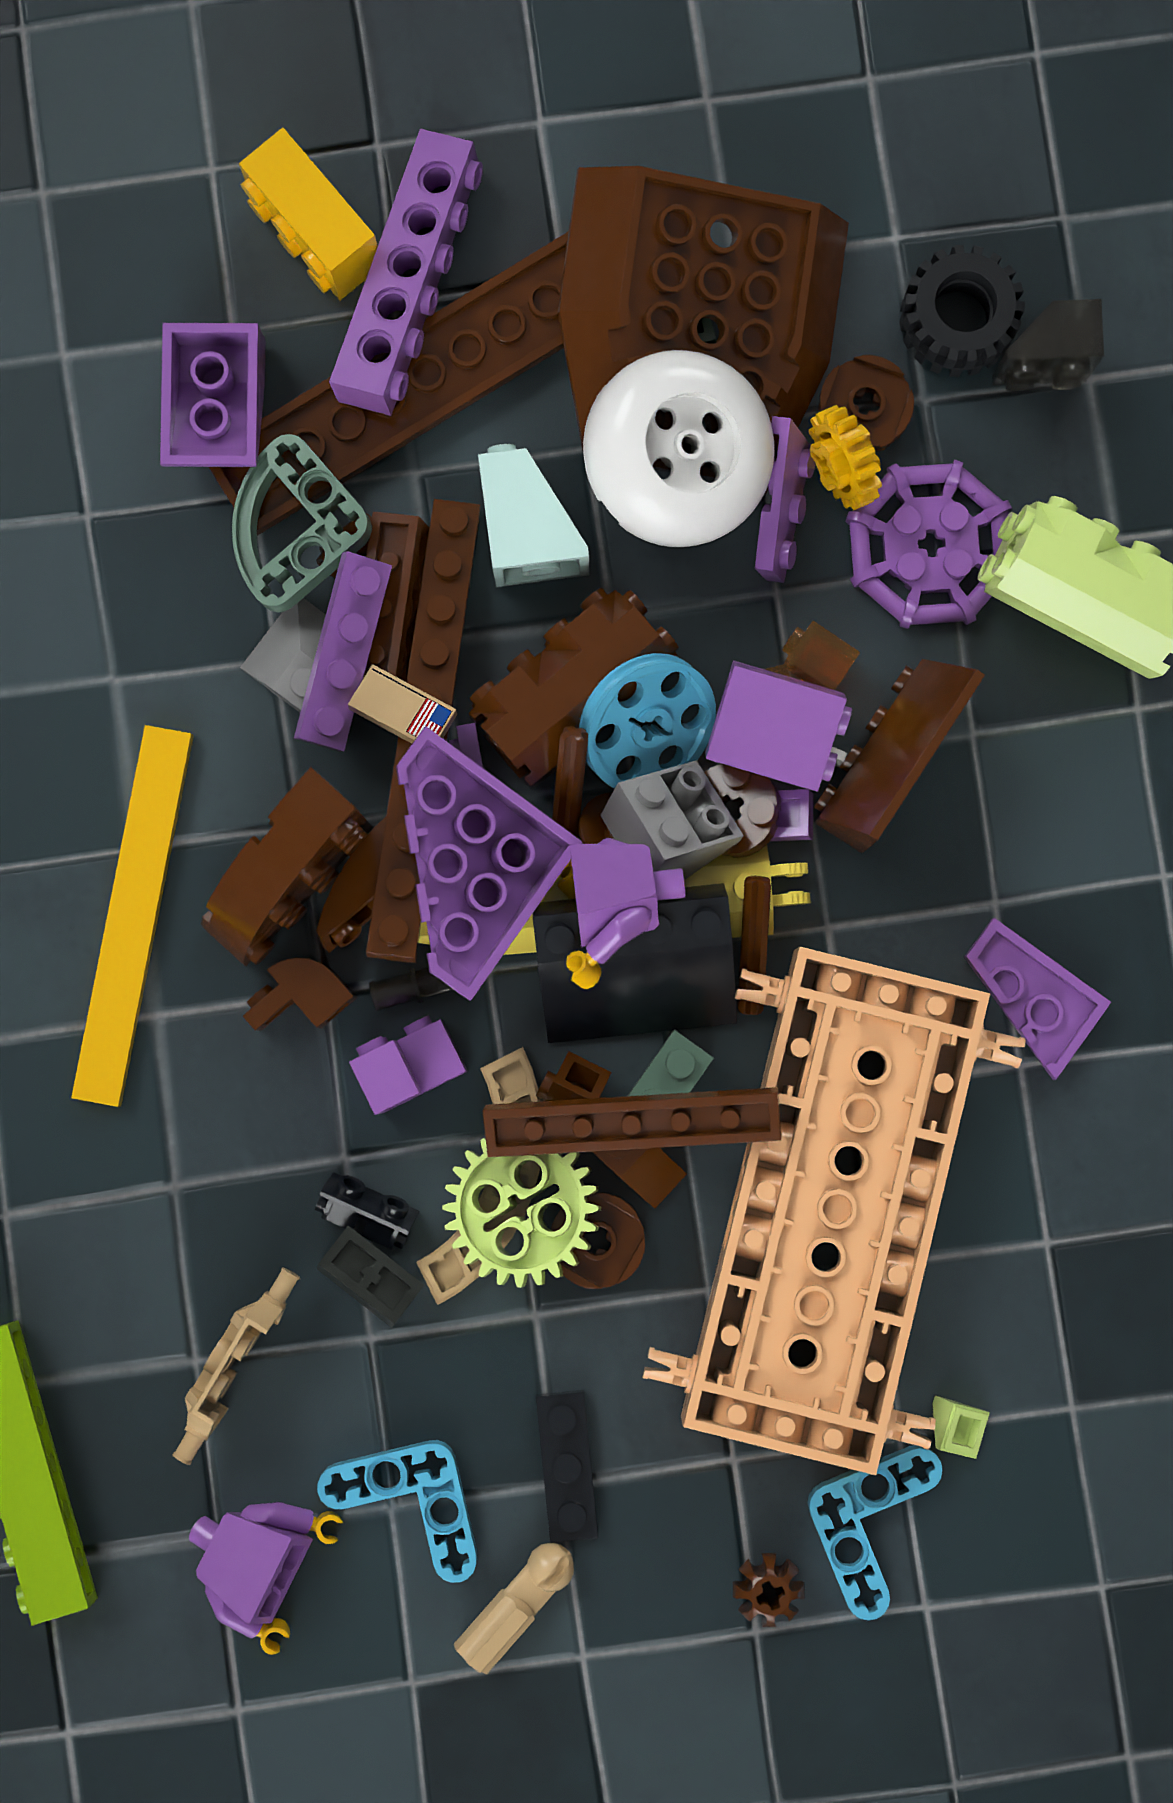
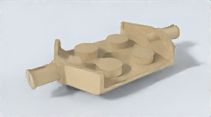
M282 1267L271 1289L266 1291L259 1301L240 1308L232 1316L230 1325L209 1356L199 1378L185 1396L188 1416L187 1426L184 1430L187 1432L177 1450L173 1453V1456L180 1462L191 1465L204 1440H208L227 1413L229 1408L219 1403L218 1400L220 1397H224L237 1375V1372L230 1368L236 1359L241 1361L244 1355L247 1356L250 1353L261 1332L267 1334L273 1323L279 1324L287 1305L285 1301L296 1282L300 1279L294 1272Z

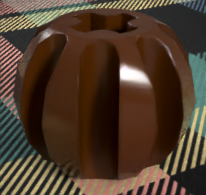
M761 1553L763 1563L760 1566H754L748 1559L738 1569L748 1578L744 1581L733 1582V1598L747 1599L739 1607L738 1611L748 1621L751 1622L756 1615L763 1614L761 1627H776L774 1621L778 1614H784L790 1621L800 1611L790 1602L794 1599L805 1598V1582L791 1581L798 1574L799 1569L790 1559H786L780 1566H775L776 1553ZM768 1581L771 1582L776 1596L771 1599H767L762 1589V1584Z

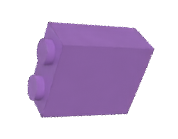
M733 660L705 751L706 759L818 792L821 780L829 782L832 777L837 754L832 753L831 748L836 734L844 736L849 724L852 708L845 706L847 698L842 692Z

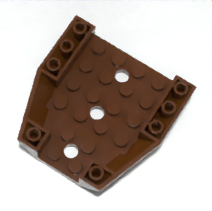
M642 166L579 167L576 173L558 316L582 451L587 418L602 388L618 372L634 361L650 354L671 350L699 352L725 362L738 371L753 386L765 405L771 423L772 416L791 418L795 425L799 427L830 363L849 223L821 203ZM713 223H723L730 229L732 242L729 247H719L712 241L710 229ZM701 318H709L718 326L719 337L714 344L705 343L698 336L697 324ZM659 409L655 415V422L661 429L667 430L673 425V416L671 412L664 413ZM705 414L703 420L706 424V431L711 434L716 433L718 430L717 420L712 414ZM773 434L774 459L777 458L779 436L777 434ZM683 437L681 442L682 449L690 454L691 447L685 442ZM661 458L656 459L653 463L654 470L671 472V468L666 466ZM703 463L700 468L701 478L715 481V475L711 469L712 463Z

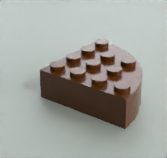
M312 767L307 770L269 814L268 818L271 819L269 825L272 828L261 841L255 836L249 839L221 878L206 905L210 911L202 917V927L245 967L251 961L258 965L272 951L275 943L271 939L282 927L290 930L298 923L308 910L303 904L315 891L322 895L331 887L340 874L335 869L347 856L350 857L373 829V826L358 809Z

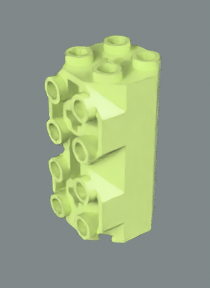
M1051 496L1048 503L1036 501L1030 505L1026 504L1019 514L1010 512L999 529L998 538L1002 539V542L995 556L990 554L978 573L977 580L985 583L984 592L1148 679L1163 676L1170 668L1163 660L1169 653L1173 654V564L1160 557L1161 551L1155 546L1142 541H1134L1131 548L1121 546L1116 540L1119 529L1115 525L1102 519L1094 518L1090 520L1076 512L1077 506L1061 497Z

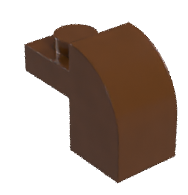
M291 958L282 960L267 969L279 985L272 989L267 984L247 1001L251 1009L243 1017L255 1031H262L293 1003H296L315 1027L322 1029L358 997L337 973L326 965L310 959Z

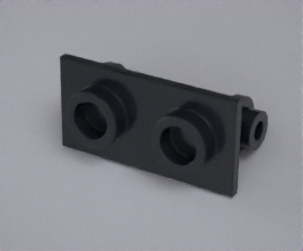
M334 1172L319 1194L320 1198L315 1207L316 1211L322 1213V1219L345 1229L349 1226L354 1230L359 1218L366 1220L367 1223L361 1236L392 1250L393 1246L403 1249L409 1236V1231L420 1212L410 1207L400 1197L383 1195L366 1187L361 1180L353 1176H341Z

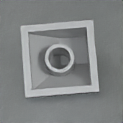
M304 598L295 606L280 614L240 667L299 713L301 712L326 614Z

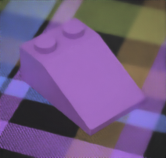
M163 323L161 466L257 467L265 389V337L258 323Z

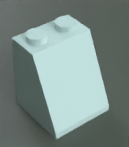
M499 444L489 447L487 449L488 453L478 454L496 587L589 575L588 546L527 449H516L514 444Z

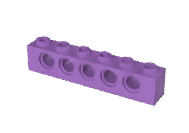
M424 129L419 130L329 381L338 402L391 416L396 401L404 399L409 382L407 370L412 358L416 359L422 349L424 340L422 327L426 316H432L437 307L439 297L437 285L442 273H448L452 264L453 246L451 245L456 231L462 232L466 225L468 217V205L466 203L471 190L476 191L481 182L483 164L478 161L473 141ZM440 186H447V187H448V188H447L445 191H443V192H440V193H432V191H433L435 188H437V187H440ZM423 228H434L428 234L417 235V232ZM419 269V271L411 277H401V275L407 270ZM394 311H404L403 315L397 319H386ZM379 353H389V356L382 362H370Z

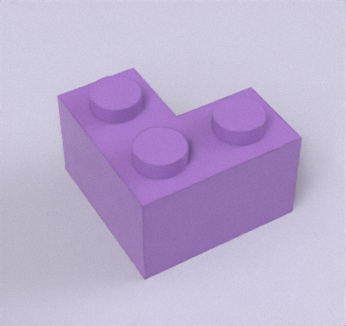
M428 1015L405 1026L403 1029L407 1036L397 1041L392 1040L388 1042L386 1037L380 1036L356 1048L359 1057L349 1063L374 1115L383 1114L468 1072L443 1020L440 1019L432 1023Z

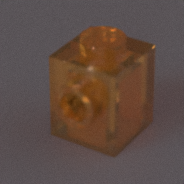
M813 620L806 631L797 627L782 648V651L788 654L783 668L802 681L835 690L861 652Z

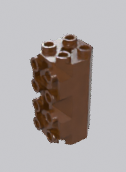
M602 587L594 591L580 605L583 611L570 623L564 618L547 631L543 636L547 641L544 644L546 648L542 652L534 656L528 649L525 650L506 667L510 673L496 685L492 680L486 682L469 698L473 703V709L469 712L470 719L475 723L476 727L480 725L484 729L486 740L519 778L528 773L524 779L531 791L557 770L559 739L563 729L571 725L579 728L581 715L588 698L606 675L626 661L642 655L662 653L677 656L675 651L679 649V646L662 626L655 630L644 616L648 612L647 608L631 590H628L624 595H621L616 590L607 594ZM635 681L625 684L620 689L618 701H626L634 695L637 687ZM607 724V725L603 726V727L598 731V733L596 734V736L599 735V734H600L604 729H606L610 724Z

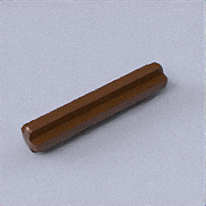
M571 725L563 729L559 739L552 820L578 838L588 734L584 728H575Z
M748 876L744 881L739 977L742 968L766 975L771 883L770 879L765 876ZM739 978L738 989L761 991V987ZM743 999L738 1000V1010L742 1014L758 1015L764 1010L763 1004Z

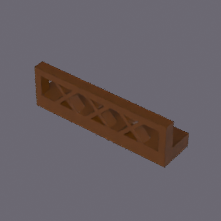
M373 511L371 520L372 532L368 541L366 557L392 565L363 679L373 664L407 682L430 527L419 516Z

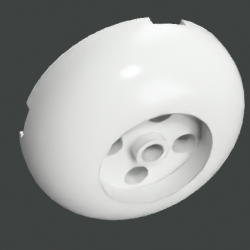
M671 350L650 354L634 361L618 372L602 388L587 418L583 440V454L588 480L599 502L602 501L608 511L620 522L618 524L640 539L657 545L689 547L711 542L726 535L743 523L761 501L771 478L774 463V436L765 405L753 386L738 371L725 362L703 353ZM659 409L664 413L671 412L673 425L670 429H661L656 424L655 415ZM707 413L712 414L717 420L718 430L714 434L708 433L703 427L702 420ZM683 437L685 442L691 447L690 454L682 449L681 442ZM658 458H661L662 462L671 468L670 475L666 479H661L653 469V463ZM705 462L712 463L711 469L715 475V481L712 483L705 482L700 476V468Z

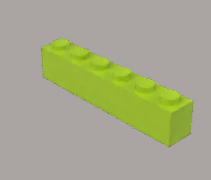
M19 1320L0 1325V1519H2L7 1538L3 1539L4 1556L10 1567L15 1566L20 1585L16 1587L17 1602L21 1612L29 1614L31 1625L33 1626L88 1609L98 1597Z

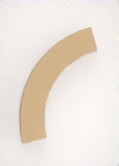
M524 1047L480 1068L487 1083L492 1104L541 1101L540 1098L536 1097L538 1086ZM535 1161L525 1163L520 1170L521 1182L529 1189L536 1187L540 1166ZM492 1185L484 1187L479 1199L480 1207L488 1213L493 1212L500 1204L499 1191ZM516 1197L517 1207L487 1222L484 1227L485 1230L490 1232L511 1217H524L531 1199L522 1200ZM511 1227L504 1232L502 1236L503 1249L514 1236L516 1228ZM459 1230L435 1251L416 1262L437 1305L458 1294L479 1277L482 1261L478 1260L470 1265H465L463 1261L470 1251L469 1248L466 1246L453 1249L451 1246L461 1236Z

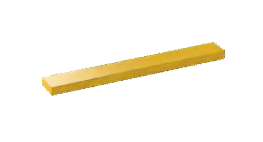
M148 725L144 726L72 1091V1099L121 1107L194 737L191 733Z

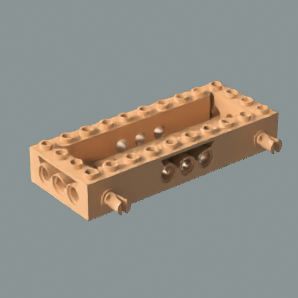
M798 947L793 951L788 976L785 975L784 980L747 971V969L742 968L739 978L761 987V991L737 989L735 999H743L777 1008L776 1013H778L760 1088L778 1087L782 1139L781 1141L748 1142L746 1145L696 1354H693L691 1359L650 1347L648 1358L669 1368L644 1367L642 1378L685 1387L684 1393H686L681 1413L682 1424L685 1428L876 1475L883 1445L887 1438L920 1446L927 1450L931 1446L932 1442L929 1438L911 1431L910 1428L935 1430V1418H927L895 1410L893 1402L974 1062L978 1057L1010 1065L1018 1069L1022 1059L1000 1050V1046L1022 1048L1025 1047L1026 1039L984 1029L983 1023L990 993ZM867 1051L879 1053L885 1063L883 1073L874 1080L864 1078L858 1071V1060ZM846 1146L856 1148L862 1157L860 1169L851 1175L841 1174L834 1162L836 1153ZM824 1242L834 1244L839 1252L838 1263L834 1268L827 1271L815 1268L811 1259L814 1248ZM799 1339L811 1341L816 1348L815 1359L811 1364L804 1367L792 1364L788 1357L791 1344Z

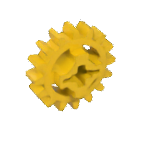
M834 405L816 413V416L810 419L813 428L809 429V434L815 442L810 445V455L818 468L820 482L828 491L833 489L834 498L836 500L841 498L845 508L851 507L853 510H856L874 502L875 499L880 497L877 489L882 487V482L876 475L877 472L881 471L880 459L875 454V449L871 444L870 433L862 424L858 425L855 415H848L847 409L844 406L838 408L837 405Z

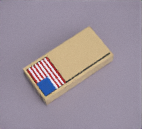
M373 664L348 703L349 710L410 743L415 741L425 726L443 738L457 716L455 708Z

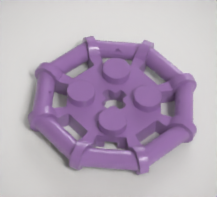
M955 459L953 463L899 467L895 463L887 467V474L881 479L882 487L877 489L880 497L859 509L849 511L845 522L850 526L853 577L850 578L852 585L854 588L860 587L900 622V627L906 629L910 625L962 621L968 625L976 621V614L992 596L984 592L985 583L981 581L968 596L965 595L959 584L974 567L981 569L988 555L980 554L978 528L987 526L990 523L993 555L995 556L1002 542V539L998 538L999 529L1008 516L1009 511L1012 510L1009 501L1001 500L963 467V462ZM944 483L941 496L914 498L910 485ZM958 487L978 504L983 511L972 517L964 505L952 500L956 488ZM895 493L902 506L887 523L875 518L874 516ZM926 533L934 534L936 539L943 542V547L938 548L935 557H929L926 549H919L918 541L924 540ZM869 534L882 536L883 562L874 565L871 564ZM887 573L893 577L896 576L905 584L904 587L910 591L906 600L904 601L879 579ZM947 592L951 601L948 604L918 606L920 594Z

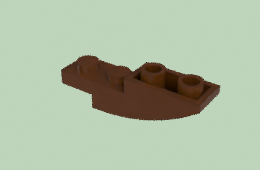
M386 817L374 827L345 863L324 904L316 932L328 953L337 946L345 947L353 942L361 933V927L371 919Z

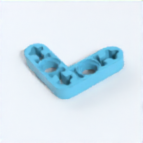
M429 1440L336 1462L328 1466L321 1474L317 1483V1493L320 1500L332 1509H347L417 1492L431 1557L437 1574L443 1580L451 1583L462 1582L473 1574L478 1560L477 1548L456 1456L452 1448L445 1442ZM428 1451H435L437 1458H446L447 1464L441 1467L440 1475L433 1476L430 1469H422L414 1473L417 1482H408L409 1467L403 1456L412 1455V1465L426 1461ZM389 1461L399 1468L401 1478L395 1486L384 1488L375 1482L373 1470L378 1463ZM356 1467H365V1483L370 1493L362 1494V1484L348 1488L345 1498H339L337 1491L329 1492L327 1485L332 1483L335 1473H340L342 1479L348 1481L359 1477L360 1473ZM439 1498L452 1499L458 1507V1517L449 1524L438 1523L431 1514V1506ZM463 1528L465 1535H456L455 1542L458 1552L460 1554L467 1553L469 1558L463 1561L462 1570L455 1571L451 1563L444 1564L442 1560L449 1553L447 1537L437 1541L436 1534L449 1535Z
M913 1445L880 1458L877 1474L886 1477L888 1482L887 1492L880 1499L871 1500L862 1494V1481L869 1474L856 1470H850L819 1483L809 1494L808 1509L844 1599L851 1612L860 1619L869 1621L879 1618L886 1612L890 1602L888 1587L860 1519L934 1488L941 1479L942 1465L937 1455L931 1449L927 1450ZM915 1456H919L923 1462L931 1461L932 1466L926 1469L927 1478L919 1480L915 1474L903 1477L901 1480L906 1488L898 1491L896 1479L889 1471V1466L896 1464L897 1471L902 1473L913 1467L911 1459ZM831 1493L834 1499L842 1497L843 1503L837 1506L843 1525L852 1519L854 1525L840 1527L829 1536H826L825 1529H834V1526L826 1511H817V1507L823 1504L822 1495ZM846 1537L855 1538L862 1545V1553L859 1559L849 1564L842 1563L835 1556L837 1543ZM868 1565H871L872 1571L862 1573L871 1590L879 1589L880 1593L874 1596L875 1605L867 1608L863 1601L854 1602V1599L860 1596V1590L854 1576L848 1581H844L843 1576L859 1573Z

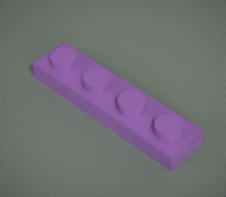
M349 551L342 553L294 739L335 751H344L354 712L349 710L348 703L363 680L392 565Z

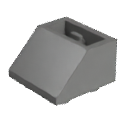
M697 760L618 782L600 815L615 840L627 844H644L650 848L653 871L682 868L684 880L737 844L744 836Z

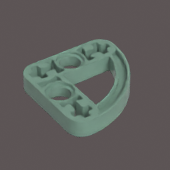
M292 434L277 437L259 454L257 467H250L242 481L235 501L232 518L233 548L241 575L256 599L273 612H284L295 606L338 569L343 552H358L369 541L372 532L371 520L363 508L305 441ZM290 450L291 453H296L297 459L307 470L301 477L290 464L285 463L282 457L285 451ZM278 476L316 522L268 564L262 567L257 548L258 517L265 495ZM317 481L329 482L332 487L330 497L323 503H311L308 500L307 494L311 485ZM338 507L352 522L356 520L355 525L358 530L355 534L350 535L347 531L342 532V525L332 514ZM310 546H320L325 551L323 563L315 569H306L301 565L302 553ZM290 563L297 573L304 578L299 583L286 569ZM274 579L279 583H283L282 588L285 593L279 598L274 594H270L271 589L268 584Z

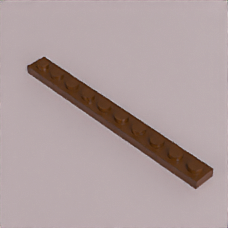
M434 499L407 683L453 707L481 505ZM449 729L443 737V739L447 742L449 736ZM398 736L366 955L371 958L416 963L422 922L415 885L420 884L416 856L415 853L410 854L404 819L405 815H409L404 785H399L396 765L412 743Z

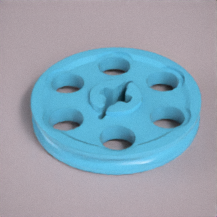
M653 653L642 655L616 667L593 690L581 715L579 728H584L588 734L587 765L606 784L615 788L618 782L698 760L709 742L716 718L715 697L707 680L685 660L670 654ZM679 672V680L675 687L670 691L661 692V684L665 677L670 673ZM635 681L637 687L634 695L626 701H618L620 689L625 684ZM693 704H699V711L696 717L688 723L681 724V717L685 709ZM632 718L642 723H644L645 721L652 722L654 720L663 729H660L658 726L652 724L651 726L644 725L643 727H641ZM607 724H614L612 736L603 743H596L595 738L598 731ZM676 745L677 751L674 758L666 764H659L661 753L667 747ZM630 755L635 756L634 764L628 772L621 775L616 774L617 766L622 759Z

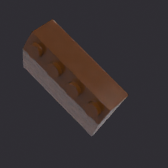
M922 659L914 670L906 665L891 690L898 694L889 709L880 705L865 729L872 733L871 737L863 749L854 744L839 767L846 772L837 788L828 784L816 802L814 808L821 813L814 823L860 853H863L878 841L985 674L977 669Z

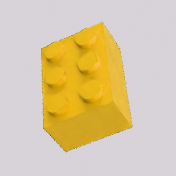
M282 127L239 162L245 179L240 185L249 197L247 200L249 206L263 223L271 219L272 224L279 232L277 238L293 258L301 254L303 261L309 268L307 273L315 285L323 293L330 289L341 301L366 280L378 247L376 237Z

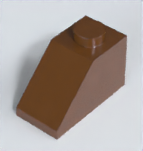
M660 1148L592 1151L654 1209L687 1175Z

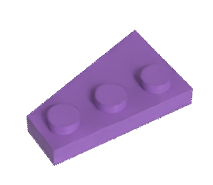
M772 416L773 434L779 436L777 458L774 459L773 470L768 484L769 493L772 495V503L765 504L761 511L755 569L767 581L784 583L787 569L791 570L796 560L797 546L793 538L796 524H801L805 516L806 497L803 495L806 478H811L814 473L815 461L810 455L811 444L792 419Z
M995 918L990 920L964 956L1021 1037L1026 1039V1044L1052 1080H1056L1111 1004V1001Z

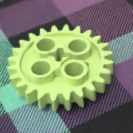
M486 1138L481 1139V1147L484 1154L480 1156L473 1151L467 1150L465 1155L471 1166L468 1169L454 1166L452 1169L462 1179L460 1185L450 1184L445 1186L447 1191L456 1195V1202L442 1205V1209L456 1213V1219L444 1227L445 1230H459L461 1234L451 1246L453 1249L466 1246L469 1248L470 1251L463 1261L465 1265H470L478 1260L482 1261L479 1270L480 1277H486L496 1269L497 1284L505 1285L510 1275L514 1274L517 1288L525 1287L528 1274L530 1273L537 1285L545 1284L546 1269L556 1278L562 1277L563 1270L560 1262L564 1260L572 1266H577L579 1261L573 1250L575 1247L590 1250L591 1245L582 1235L584 1231H598L599 1228L587 1220L588 1214L601 1211V1206L588 1203L587 1198L599 1190L598 1186H584L582 1181L591 1173V1168L575 1169L574 1164L580 1156L579 1152L568 1153L566 1156L556 1153L488 1157ZM535 1161L541 1167L542 1179L536 1187L529 1189L521 1182L520 1170L525 1163ZM553 1184L559 1186V1191L556 1194L541 1200L526 1210L529 1216L527 1220L523 1216H515L490 1232L485 1230L484 1227L487 1222L517 1207L516 1197L522 1200H529ZM488 1185L494 1186L500 1194L498 1208L490 1213L484 1211L478 1201L480 1191ZM553 1203L561 1205L566 1213V1222L558 1231L548 1229L543 1221L545 1209ZM511 1227L518 1229L524 1238V1246L516 1255L507 1253L502 1246V1236Z

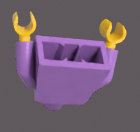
M605 838L598 844H570L571 861L561 872L560 876L563 879L559 880L557 887L568 898L576 899L581 946H586L587 952L574 951L570 953L567 957L566 965L573 972L571 980L583 989H589L599 981L601 967L597 962L605 963L621 946L643 932L654 930L659 925L657 901L685 898L682 868L653 871L650 848L644 844H627L612 838Z
M281 1502L250 1504L242 1512H227L219 1524L207 1516L201 1517L191 1529L189 1540L205 1550L196 1569V1575L206 1585L205 1593L217 1620L250 1639L255 1636L261 1638V1647L267 1654L274 1655L279 1653L280 1645L270 1640L267 1636L272 1632H278L283 1637L290 1638L288 1623L283 1619L274 1617L313 1541L311 1537L305 1534L309 1531L316 1532L321 1542L333 1544L338 1541V1538L323 1534L321 1526L328 1520L343 1523L342 1518L333 1511H326L315 1517L311 1510Z

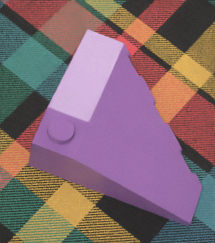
M425 726L396 765L399 785H404L409 815H405L404 819L410 854L415 853L420 881V884L415 885L421 922H426L431 948V953H426L429 972L464 998L471 1001L571 860L570 844H582L583 842Z

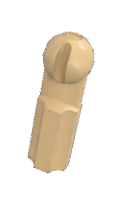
M557 1543L541 1544L532 1551L526 1566L505 1589L499 1591L454 1643L456 1651L465 1659L467 1664L479 1673L483 1672L486 1675L535 1620V1615L551 1596L569 1584L574 1575V1562L570 1552Z

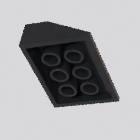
M724 883L685 887V898L657 901L659 925L654 930L643 932L621 946L605 963L597 962L601 967V977L589 989H583L571 980L573 972L566 965V960L570 953L574 951L587 952L586 946H581L576 899L540 902L533 912V925L548 1043L737 1024L729 901Z

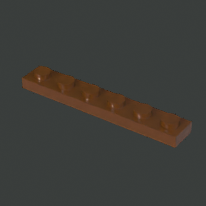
M778 1087L485 1105L483 1109L488 1157L781 1141L782 1139Z

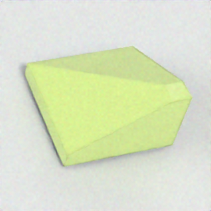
M935 1395L933 1400V1418L936 1420L934 1430L936 1449L976 1459L990 1412Z

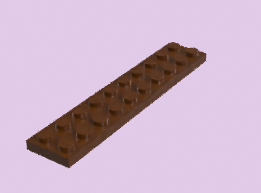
M569 231L425 319L422 327L424 340L421 352L416 359H411L407 370L409 375L407 392L402 401H396L391 416L338 402L329 383L331 378L329 377L262 418L258 456L277 437L285 434L296 435L305 441L338 481L343 484L563 349L564 344L558 316V306ZM379 353L370 362H382L389 356V353ZM290 450L283 453L282 457L285 463L290 464L301 477L307 470L297 459L296 453L293 454ZM209 467L234 507L238 491L250 467ZM278 476L271 484L263 500L258 517L257 536L304 508ZM317 481L312 484L307 493L308 500L312 503L332 490L331 484L326 481Z

